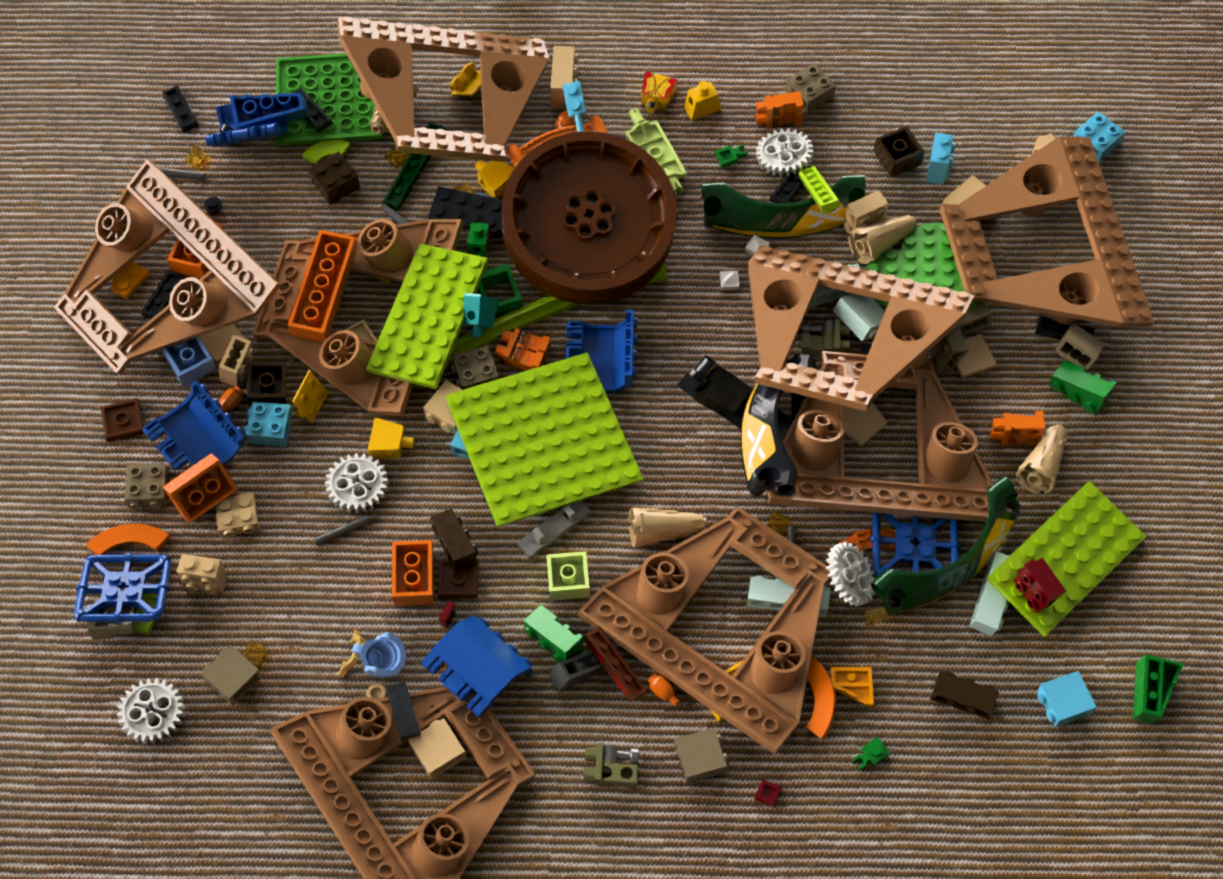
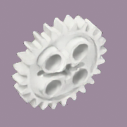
M781 128L780 132L774 130L773 135L767 133V138L762 137V142H758V147H756L758 165H761V169L766 168V173L772 171L773 176L776 173H779L780 177L783 173L789 176L790 172L796 175V170L801 171L802 166L807 168L808 163L812 162L811 158L814 157L812 140H808V135L803 136V132L797 134V129L790 132V128H788L784 132Z
M355 453L354 458H351L348 454V460H344L341 457L340 464L334 462L335 469L329 468L330 474L326 475L328 481L325 482L329 500L333 501L335 507L339 504L341 510L347 507L348 513L351 512L352 508L355 509L356 513L359 512V508L366 512L367 506L373 509L374 502L380 504L379 498H385L383 492L388 491L386 485L389 482L387 472L383 465L380 466L379 460L374 461L373 456L366 459L365 454L359 458L358 454ZM352 470H357L355 473H349ZM368 478H374L371 481H366ZM343 485H347L344 489L340 488ZM359 493H364L363 496H356Z
M844 542L835 545L830 549L831 552L828 553L830 558L826 559L830 566L826 567L830 571L828 577L833 580L831 585L836 586L834 591H839V598L844 597L845 603L849 602L851 606L855 605L857 607L868 603L869 600H872V596L875 595L871 587V582L875 580L872 577L874 571L870 570L872 564L867 563L868 557H863V550L858 551V546H853V543L848 544Z
M148 678L146 684H143L140 680L139 687L131 685L133 691H125L127 698H120L124 704L117 706L121 711L117 713L118 718H120L118 723L120 726H123L121 729L124 733L128 732L127 736L129 738L134 736L136 742L142 738L144 744L147 743L148 739L155 744L156 738H159L161 742L163 741V735L170 738L169 731L177 732L175 724L181 725L182 722L179 717L185 716L180 711L185 709L182 703L184 701L183 697L179 696V690L175 689L173 684L168 685L166 680L161 684L158 678L155 679L154 683ZM145 696H151L149 700L142 701ZM163 703H169L166 708H161ZM140 713V718L134 720L133 717ZM154 721H160L157 726H151Z

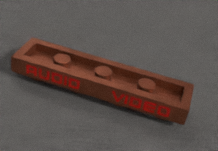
M600 627L591 630L583 636L584 642L630 703L648 691Z

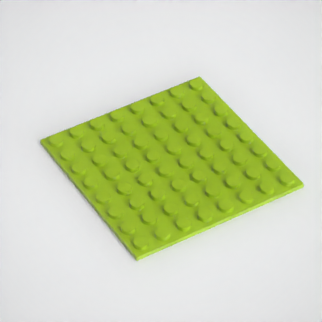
M588 352L445 395L497 527L643 481V476Z

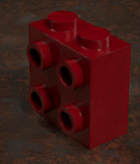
M1043 557L1037 561L1032 559L1024 564V567L1017 572L1018 576L1013 580L1017 590L1023 594L1028 606L1036 614L1051 606L1066 592Z

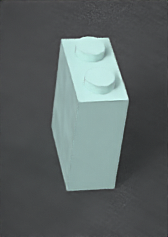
M850 294L840 298L833 312L861 341L875 338L885 310L873 298Z

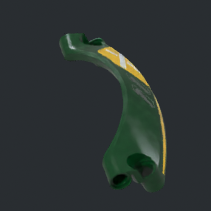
M843 175L831 187V190L839 199L841 207L829 213L822 212L813 198L795 203H768L742 195L724 182L701 183L702 199H704L703 222L709 228L742 236L753 237L756 235L760 238H795L829 231L845 224L848 204L865 197V175Z
M1002 476L987 488L988 513L985 526L975 545L964 556L947 566L930 571L909 572L887 569L871 582V587L875 593L883 597V610L885 613L897 615L942 599L970 581L987 564L1005 540L1020 511V504L1015 499L1018 494L1014 489V485L1007 477ZM1006 507H1010L1013 513H1009ZM889 601H895L898 604V608L892 607Z

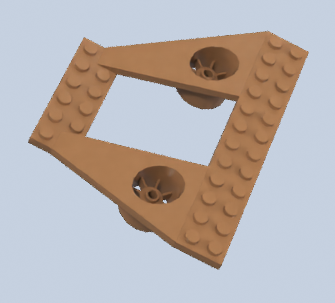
M348 16L338 17L339 41L361 79L360 91L374 102L396 142L397 152L505 162L506 154L504 148L548 65L549 56L544 40L524 38L522 36L512 37L505 34L494 35L488 32L477 33L470 30L459 31L453 28L441 29L436 26L424 27L418 24L406 25L400 22L388 23L383 20L370 21L365 18L353 19ZM412 49L480 57L484 134L445 131L443 129L434 130L424 127L414 128Z
M1059 136L959 205L942 204L939 208L964 292L974 295L973 302H985L1046 313L1053 320L1064 325L1076 324L1080 320L1117 327H1151L1155 323L1090 137ZM1076 201L1096 260L1002 279L997 278L979 220L1017 212L1029 216H1038L1045 212L1049 206Z
M146 159L124 189L118 202L106 206L99 213L95 223L97 238L66 292L54 308L117 374L122 375L132 360L259 315L281 284L152 161ZM171 231L210 271L200 279L187 277L180 280L170 294L169 305L132 334L94 294Z
M379 219L369 223L361 231L343 233V235L355 237L358 247L350 271L403 283L419 244L456 251L464 222L461 219H427L395 225L390 220ZM317 238L301 241L286 240L273 274V278L281 286L259 314L252 335L255 338L272 339L368 413L403 416L413 383L367 373L366 367L377 342L360 339L354 332L348 330L335 333L330 332L329 337L323 343L290 336L287 325Z
M760 246L748 262V276L760 370L755 376V383L867 411L871 402L910 367L922 365L928 360L929 350L965 319L974 301V295L964 291L950 290L947 287L932 286L929 283L915 282L912 279L884 275L873 270L867 271L856 266L850 267L839 262H828L821 258H811L804 254H794L786 250H776L769 246ZM818 285L889 302L858 380L835 375L831 372L819 371L814 368L798 366L795 363H786Z
M822 351V367L820 371L831 372L835 375L858 380L868 355ZM927 360L922 365L910 367L888 387L916 390L919 483L844 477L843 405L806 396L783 440L784 447L797 469L795 492L789 496L782 495L777 491V486L771 491H767L769 504L986 522L988 513L987 488L993 482L976 451L978 439L975 433L962 425L935 373L933 361Z
M737 506L720 522L663 553L651 555L642 565L603 585L578 611L577 616L594 628L600 627L608 638L770 752L776 754L799 724L823 588L831 579L828 577L830 571L826 569V564ZM730 547H733L795 589L732 676L668 632Z
M446 687L409 693L419 729L423 731L433 721L440 720L446 716L488 780L438 814L430 816L416 829L395 843H392L351 780L352 777L408 741V739L404 741L400 739L388 697L379 699L360 697L353 699L345 705L306 711L271 728L270 732L363 879H460L515 789L535 777V773L493 712L489 709L482 717L478 718L472 710L467 708L468 703L477 695L475 691L462 702ZM347 723L353 724L354 727L349 728ZM373 730L378 731V732H381V733H379L378 735H375L374 732H373ZM425 841L431 842V845L427 847ZM451 848L458 849L459 852L453 854Z

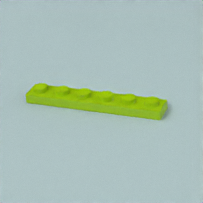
M815 166L798 171L800 180L822 212H833L836 208L841 207L839 199Z

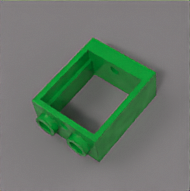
M509 264L486 270L477 289L478 294L486 296L485 287L509 281L514 298L498 303L495 318L523 307L522 298Z

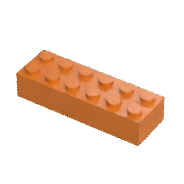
M319 230L287 325L290 336L322 343L329 337L358 249L355 237Z

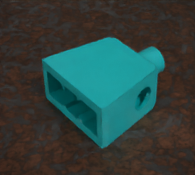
M464 294L463 312L465 314L463 323L472 326L471 337L482 338L483 328L493 327L499 303L498 299L481 294Z

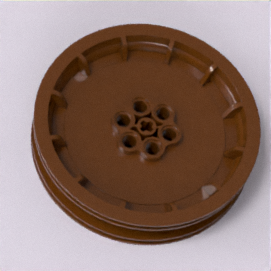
M580 131L567 133L539 144L528 152L514 168L506 184L502 201L503 239L509 257L517 270L529 283L543 293L575 304L595 305L609 303L637 292L648 284L662 268L673 241L677 216L676 200L672 185L662 167L649 153L638 145L622 137L603 132ZM593 199L596 202L591 203L588 200ZM571 205H578L579 207L573 208ZM607 210L610 213L604 214L602 211ZM569 221H574L575 224H572V225H571V224H568L567 222H569ZM599 227H605L606 230H600ZM587 232L589 233V235L584 236L581 233Z

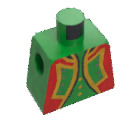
M472 222L467 242L468 254L488 258L491 242L490 226L487 223ZM476 247H479L481 251L476 252Z

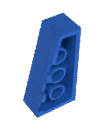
M301 93L262 94L259 96H252L251 94L244 96L229 95L235 125L238 130L275 122L281 125L310 117L307 102Z

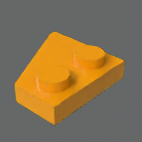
M133 261L114 277L111 286L112 292L127 300L150 275L149 271Z
M831 667L830 678L836 692L868 707L874 706L872 667Z

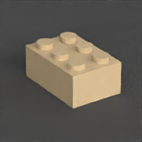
M554 46L551 74L552 110H567L562 85L578 81V79H575L578 75V54H575V47Z

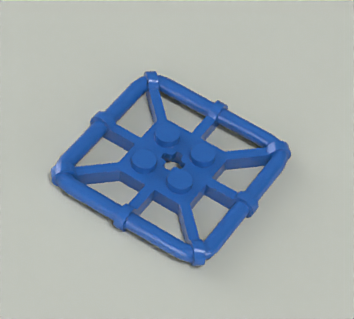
M873 512V536H871V543L873 544L874 576L877 578L898 562L912 563V572H919V564H929L935 569L944 567L936 559V549L951 551V563L959 559V550L961 549L958 537V520L950 519L951 542H936L935 531L949 519L940 518L930 526L919 525L918 516H912V524L899 523L891 514ZM880 515L895 529V538L880 536ZM916 540L920 544L918 545V547H914V544L910 542ZM880 544L896 545L895 557L883 567H880Z
M126 553V555L88 556L83 565L80 583L77 584L76 588L78 594L74 608V619L78 622H114V624H120L121 622H157L161 619V615L164 612L166 595L170 589L171 557L167 554ZM125 562L124 571L109 572L100 563ZM132 562H156L142 572H130ZM91 567L104 577L103 585H88ZM162 570L161 582L159 584H146V579ZM144 593H159L156 609H153L143 601ZM86 594H101V598L83 610ZM104 607H116L114 614H94ZM139 607L146 614H123V608Z

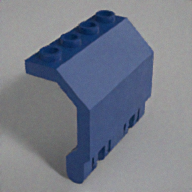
M231 104L216 107L220 128L225 123L235 130L208 134L205 140L207 146L214 148L282 136L288 132V123L279 125L275 122L238 130L235 125Z
M626 310V320L617 325H590L584 321L573 320L567 322L566 336L581 340H569L566 342L565 359L588 352L607 394H615L631 386L632 377L636 378V366H633V361H637V350H633V345H637V333H633V328H637V317H634V310Z
M196 380L190 384L191 392L181 404L164 416L154 419L142 429L151 442L156 441L164 434L167 436L156 448L161 451L160 453L169 464L173 465L175 471L187 463L191 465L189 467L191 468L209 454H213L224 466L234 458L245 444V433L239 426L235 427L233 425L232 417L227 412L223 413L216 398L212 399L208 395L210 392L204 384L200 385Z
M473 615L458 622L433 647L421 664L431 674L437 673L446 664L448 668L440 675L439 681L452 694L458 697L461 702L475 691L477 695L468 703L467 708L480 718L492 707L496 698L517 677L525 674L529 679L534 672L531 667L533 664L525 656L521 658L517 654L518 650L512 644L507 645L504 643V637L498 631L492 632L488 628L490 625L482 617L478 619Z

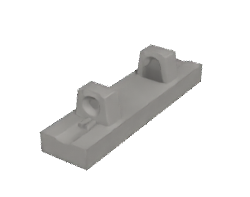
M582 501L569 504L519 540L517 545L531 559L588 517L591 511Z

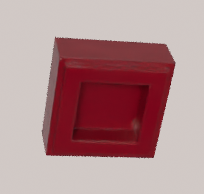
M447 601L439 617L442 627H449L456 613L454 603Z
M763 779L754 800L774 808L782 787Z

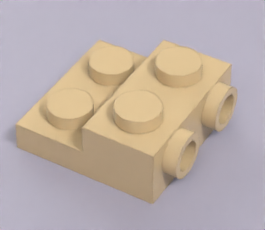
M253 492L228 497L216 505V519L221 538H231L242 533L251 534L260 530Z

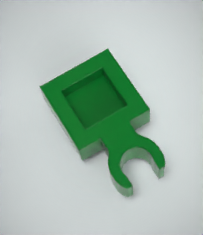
M743 144L735 149L730 145L716 150L714 155L721 168H725L738 163V158L747 157L748 151L741 152L744 150Z
M876 737L861 748L860 751L863 755L855 756L852 763L861 761L863 765L858 768V771H862L867 763L870 762L874 767L887 758L890 752L881 740Z

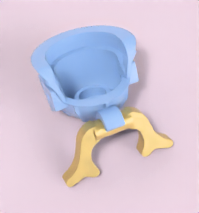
M354 630L350 641L354 645L351 658L347 662H342L338 675L344 677L346 672L357 663L359 657L365 666L364 672L369 676L384 678V676L396 675L405 664V647L402 641L390 632L383 633L381 636H377L376 639L365 642V639L360 636V632Z

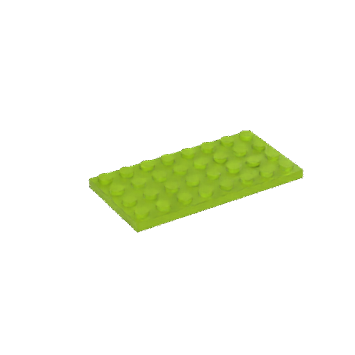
M420 243L367 364V373L437 389L463 326L465 314L463 312L464 294H476L489 263L488 258Z
M1088 481L986 579L1045 637L1147 536ZM1043 557L1066 592L1051 606L1036 614L1028 606L1023 594L1017 590L1013 580L1018 576L1017 572L1024 567V564L1032 559L1037 561Z

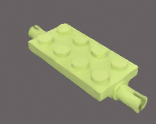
M638 108L631 109L628 114L634 122V127L631 130L625 131L626 139L644 149L658 162L672 185L674 195H677L676 190L680 194L683 191V187L679 179L687 177V172L657 120L649 122L643 119Z

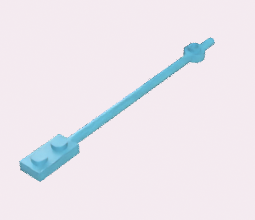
M580 81L564 84L562 86L568 117L570 119L575 118L577 132L584 131L582 116L587 115L581 83Z

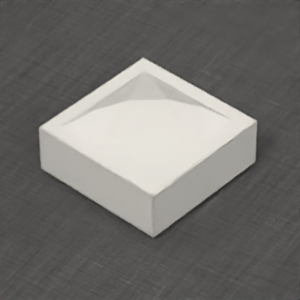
M754 235L745 247V252L754 255L760 246L770 247V243Z
M721 271L719 274L721 290H739L738 271Z

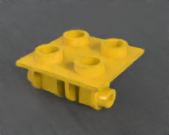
M473 63L466 64L450 82L451 95H475L481 86L480 70H475Z
M310 370L292 402L298 408L297 416L300 419L306 417L313 423L329 392Z

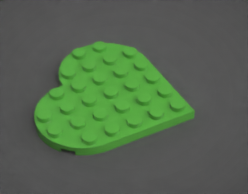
M926 223L915 228L903 240L901 250L884 252L879 258L870 262L865 269L884 275H894L897 278L912 279L919 283H929L936 287H947L958 292L964 291L944 223ZM875 299L879 305L887 308L889 302ZM976 302L972 303L971 309H976Z

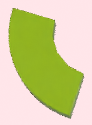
M344 140L321 141L309 147L302 154V158L317 164L337 152H340L344 157L350 149L351 143Z

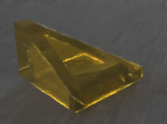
M194 144L185 162L199 171L210 160V157L198 145Z

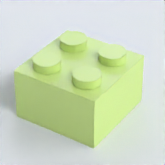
M586 551L547 555L550 601L589 598L590 587Z

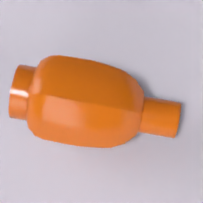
M567 110L561 112L555 122L556 129L572 126L574 119L568 117Z
M239 387L229 388L221 396L219 403L223 413L233 411L243 400L242 395L244 392Z
M654 673L648 679L651 691L661 700L670 701L674 706L680 702L675 696L673 685L664 676Z

